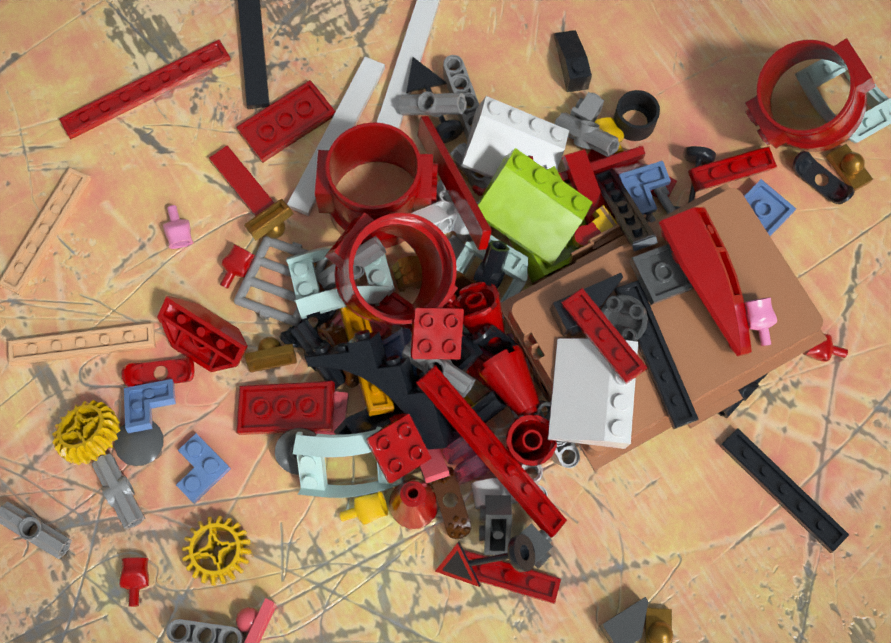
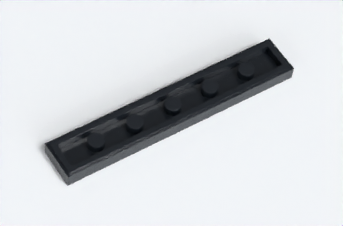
M238 0L247 108H266L270 106L261 3L260 0Z
M611 168L594 174L604 202L633 251L635 252L658 243L656 235L615 170Z
M639 281L617 287L615 289L617 296H633L646 309L648 317L647 328L642 337L636 342H638L639 350L673 430L698 421L699 418Z
M739 428L720 445L739 466L830 553L834 552L849 536L830 515Z

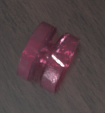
M463 437L455 440L442 452L448 464L457 465L453 475L458 484L470 482L491 471Z

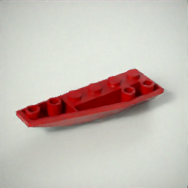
M693 207L658 222L661 227L662 237L669 243L673 251V259L682 268L728 341L730 349L737 357L751 353L749 324L737 274L706 208Z

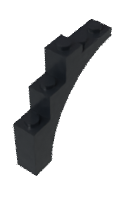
M359 331L355 333V337L349 342L337 344L335 347H328V345L317 346L306 357L308 367H329L344 370L364 378L381 389L397 404L404 414H410L427 450L446 448L453 439L450 422L416 384L410 357L400 358L399 355H394L386 358L380 332Z
M469 333L462 336L460 359H450L453 365L464 372L483 354L477 343H471L470 339L472 337ZM436 362L435 365L442 372L441 365ZM424 372L415 377L416 382L425 375ZM392 400L394 405L393 412L369 416L366 408L345 418L334 433L336 435L369 432L376 430L377 427H382L383 429L391 424L389 418L396 414L404 413Z

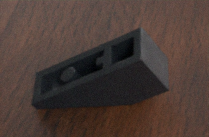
M576 30L554 33L566 91L588 90L592 74L588 57Z
M622 273L616 274L584 290L600 308L618 286L623 275ZM571 295L553 302L550 308L563 336L569 333L571 336L583 332L561 303Z

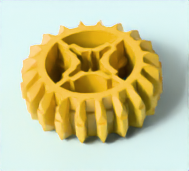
M92 400L90 403L84 401L81 406L75 404L72 411L67 410L68 414L65 417H60L61 422L54 425L57 430L52 434L54 437L52 443L55 450L67 462L77 465L82 463L88 465L91 459L98 461V456L101 454L106 455L105 451L108 448H113L112 442L118 440L116 434L121 431L118 426L120 422L115 412L105 403L96 402L95 400Z
M220 515L217 516L216 523H214L212 517H207L208 525H205L200 520L198 521V526L200 527L198 531L193 527L190 528V532L194 536L192 538L185 536L184 538L185 541L190 543L189 546L182 547V551L189 553L182 557L184 562H190L186 566V570H194L192 577L197 579L201 576V583L206 584L210 578L211 585L216 586L219 578L221 584L225 585L227 584L226 576H229L233 581L236 580L233 572L237 570L242 574L244 570L240 567V564H249V560L243 558V556L252 554L250 549L244 548L251 544V540L243 539L248 534L247 531H239L241 528L239 522L232 526L233 519L230 517L225 520L224 524L223 517ZM217 531L231 533L235 541L231 543L229 541L221 542ZM208 535L207 545L198 551L200 542ZM216 543L222 548L218 551V558L212 553L215 550ZM236 549L234 559L225 567L226 556ZM199 559H212L217 571L204 569Z

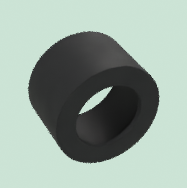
M642 90L629 91L619 99L614 120L617 127L624 133V139L641 141L653 133L660 115L659 103L653 95ZM636 110L646 116L648 123L646 125H634L626 121L623 115L628 111Z

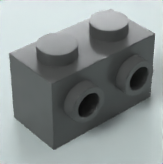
M485 495V505H480V521H484V525H479V541H484V555L508 553L507 549L511 539L512 526L511 495Z
M531 523L520 534L526 535L531 540L535 549L534 566L539 569L552 556L549 553L553 547L550 544L552 539L544 530L538 531Z

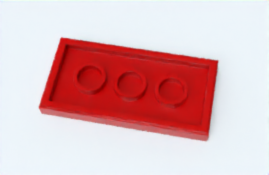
M309 80L236 128L263 163L333 118L336 111L313 82Z
M333 381L240 386L236 433L239 435L285 433L294 428H305L313 432L333 431L335 383Z

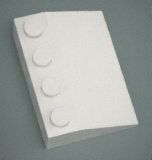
M486 96L476 109L461 166L493 178L504 157L514 148H517L525 155L533 156V160L546 170L553 166L557 169L565 150L569 130Z
M557 339L548 440L625 449L631 444L636 378L625 384L589 339ZM626 340L637 354L638 342Z

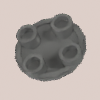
M611 296L601 309L625 340L637 341L642 337L647 328L648 317L646 309L633 296Z
M152 421L153 429L127 433L125 424L120 428L121 431L117 433L118 440L115 441V450L118 457L124 463L132 466H144L162 455L164 436L160 427Z

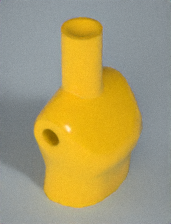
M606 117L595 121L600 126L599 129L617 137L619 143L623 141L624 133L617 127L614 118ZM621 144L615 154L624 152Z
M379 491L354 498V508L340 512L339 516L342 522L357 517L365 525L380 517L388 516V507L382 492Z

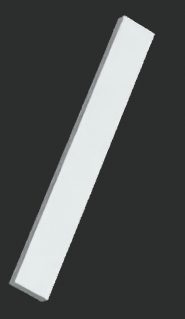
M441 0L416 1L377 123L389 124L400 129L403 115L400 114L397 107L398 99L402 95L411 94V92L406 93L412 58L414 57L421 62Z
M364 57L287 203L292 210L307 216L311 213L316 203L315 183L318 150H329L333 142L343 132L356 126L385 70V64Z

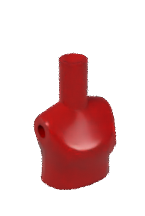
M234 244L229 254L222 260V267L227 272L220 285L228 289L235 276L245 277L255 255Z
M824 334L827 338L826 341L803 353V355L810 356L815 360L827 362L831 359L832 355L846 358L848 350L833 345L831 335Z
M149 558L122 559L119 584L121 588L129 590L128 607H138L139 590L149 586Z

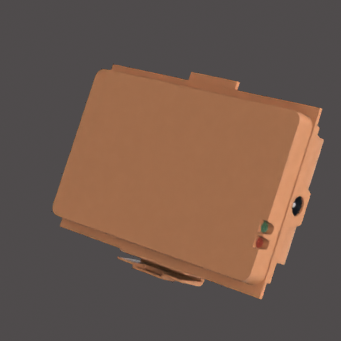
M727 183L652 223L648 222L656 235L658 243L634 252L619 225H616L589 239L586 246L572 252L569 259V267L501 302L502 314L532 366L533 378L546 401L551 402L557 339H588L584 332L571 336L570 333L563 336L550 311L552 303L574 294L581 288L585 289L619 273H622L623 278L617 287L637 281L638 279L629 260L632 257L669 244L662 237L661 227L658 222L693 207H705L729 254L737 274L744 302L771 297V305L777 317V323L769 328L771 345L761 346L758 330L749 329L752 352L737 357L730 349L728 341L695 289L650 305L699 418L698 421L688 424L690 429L742 400L743 397L738 391L742 387L826 341L827 338L821 330L823 318L742 192L735 188H729ZM615 290L611 293L609 297L617 296ZM638 347L637 355L645 364V361ZM648 369L638 375L635 380L631 444L625 449L577 443L594 471L672 427Z

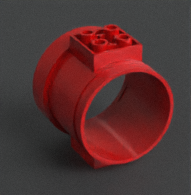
M847 38L835 46L819 40H800L780 48L767 60L758 78L757 95L745 102L748 107L745 113L756 127L759 125L760 129L757 132L767 146L771 144L776 149L785 143L801 151H825L842 144L858 129L866 111L867 92L876 86L869 71ZM824 59L840 65L849 73L851 85L848 99L838 115L828 123L814 129L795 130L784 127L775 121L771 107L772 93L780 77L792 66L806 60Z
M377 122L356 125L343 132L333 142L329 150H318L315 183L319 213L330 214L331 221L340 234L344 232L355 217L364 212L374 220L393 213L411 214L437 203L438 163H433V154H419L413 140L405 132L392 125ZM372 162L396 165L407 171L414 178L413 184L404 195L393 202L378 206L362 205L353 202L343 196L336 188L342 177L349 171L360 165ZM376 232L370 233L360 245L374 236L381 241L385 248L401 244L404 240L389 233Z
M364 212L351 221L324 256L335 265V285L343 303L354 314L369 321L392 325L410 324L413 326V311L415 307L443 308L444 304H451L456 298L454 293L458 289L455 286L457 267L453 248L446 235L435 224L415 214L393 213L374 220ZM370 233H389L403 239L415 251L421 264L422 284L419 294L413 304L397 316L382 313L370 306L359 293L354 280L353 264L356 252L362 241Z

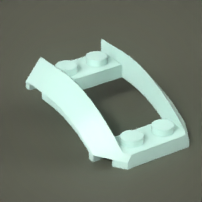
M821 59L795 73L815 110L828 123L836 115L826 104L816 87L842 73L845 74L850 82V75L840 65ZM876 84L875 88L867 92V104L871 109L865 112L860 126L848 138L853 143H858L891 124V98H888Z
M490 235L489 242L491 240L499 241L497 238ZM467 241L456 261L457 271L465 275L476 256L483 260L486 250H478L474 241ZM508 246L510 250L503 271L512 277L513 281L500 302L520 293L528 280V257ZM463 325L462 334L465 335L469 333L472 337V334Z
M332 246L313 249L287 257L286 259L296 296L295 302L302 319L307 318L306 315L319 311L324 313L347 307L341 300L337 289L320 292L313 262L327 259L324 256ZM385 254L364 268L369 286H357L364 300L369 305H375V307L379 306V303L387 295L389 297L395 291Z
M377 427L376 430L345 435L317 434L315 437L305 436L303 432H297L293 454L297 455L301 487L298 495L327 498L358 497L385 491L400 485L405 481V475L393 483H388L377 463L378 481L357 485L327 484L325 457H346L372 452L366 438L381 430L382 427Z

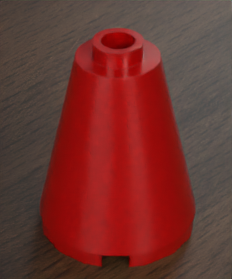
M485 282L470 284L459 291L460 296L451 303L464 309L463 325L471 334H474V332L478 333V329H483L486 324L489 326L494 325L505 333L500 294L493 284H491L492 286L486 285ZM495 337L488 342V344H495L499 342L501 338Z
M519 345L513 346L515 351L511 353L506 349L482 364L485 368L484 370L477 369L479 376L518 417L533 415L538 411L537 406L540 402L523 351Z
M525 415L519 417L511 424L507 432L506 444L509 453L517 462L526 466H538L553 456L557 448V442L555 440H548L549 421L540 415Z
M418 479L406 480L402 484L397 485L389 499V509L392 517L399 525L408 529H421L428 525L436 517L439 508L433 487L428 483L426 484L425 481Z

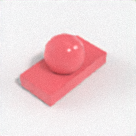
M265 598L259 611L252 607L240 610L236 617V626L241 632L248 634L244 643H260L277 607L275 602Z

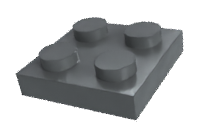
M669 244L632 257L629 260L650 305L694 289L680 265L673 259V251Z

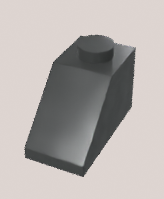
M646 597L599 626L609 643H636V641L642 638L648 606Z

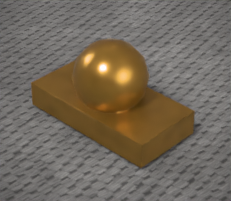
M847 144L828 153L826 156L842 180L852 186L855 191L871 183L873 180L864 167L865 160L863 156L853 152Z
M280 199L245 223L244 226L255 241L264 235L271 239H277L285 233L284 221L294 215V213L285 201Z
M274 337L263 338L258 344V351L245 353V360L251 373L297 363L293 344L281 346L280 342Z
M647 608L645 643H672V609Z

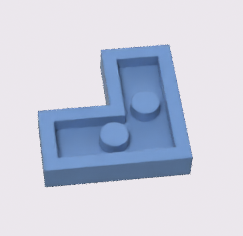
M663 161L624 172L618 176L642 215H648L657 210L650 190L669 185L671 182Z
M173 379L124 388L125 429L127 433L153 429L152 408L176 404Z
M196 433L178 450L194 468L176 486L195 504L231 468Z

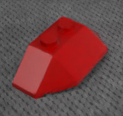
M166 296L157 318L162 323L164 332L173 349L186 357H190L195 363L209 372L234 368L239 365L248 347L239 328L201 304Z

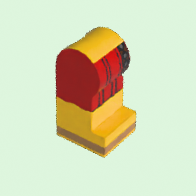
M604 205L592 214L595 218L594 221L577 228L572 236V243L575 247L580 249L586 246L589 239L618 225Z

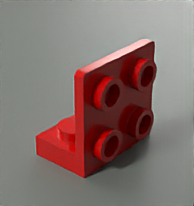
M444 304L443 308L415 307L413 311L411 358L460 359L464 309L453 304Z
M396 414L389 418L391 424L366 438L388 483L395 482L432 459L410 414Z

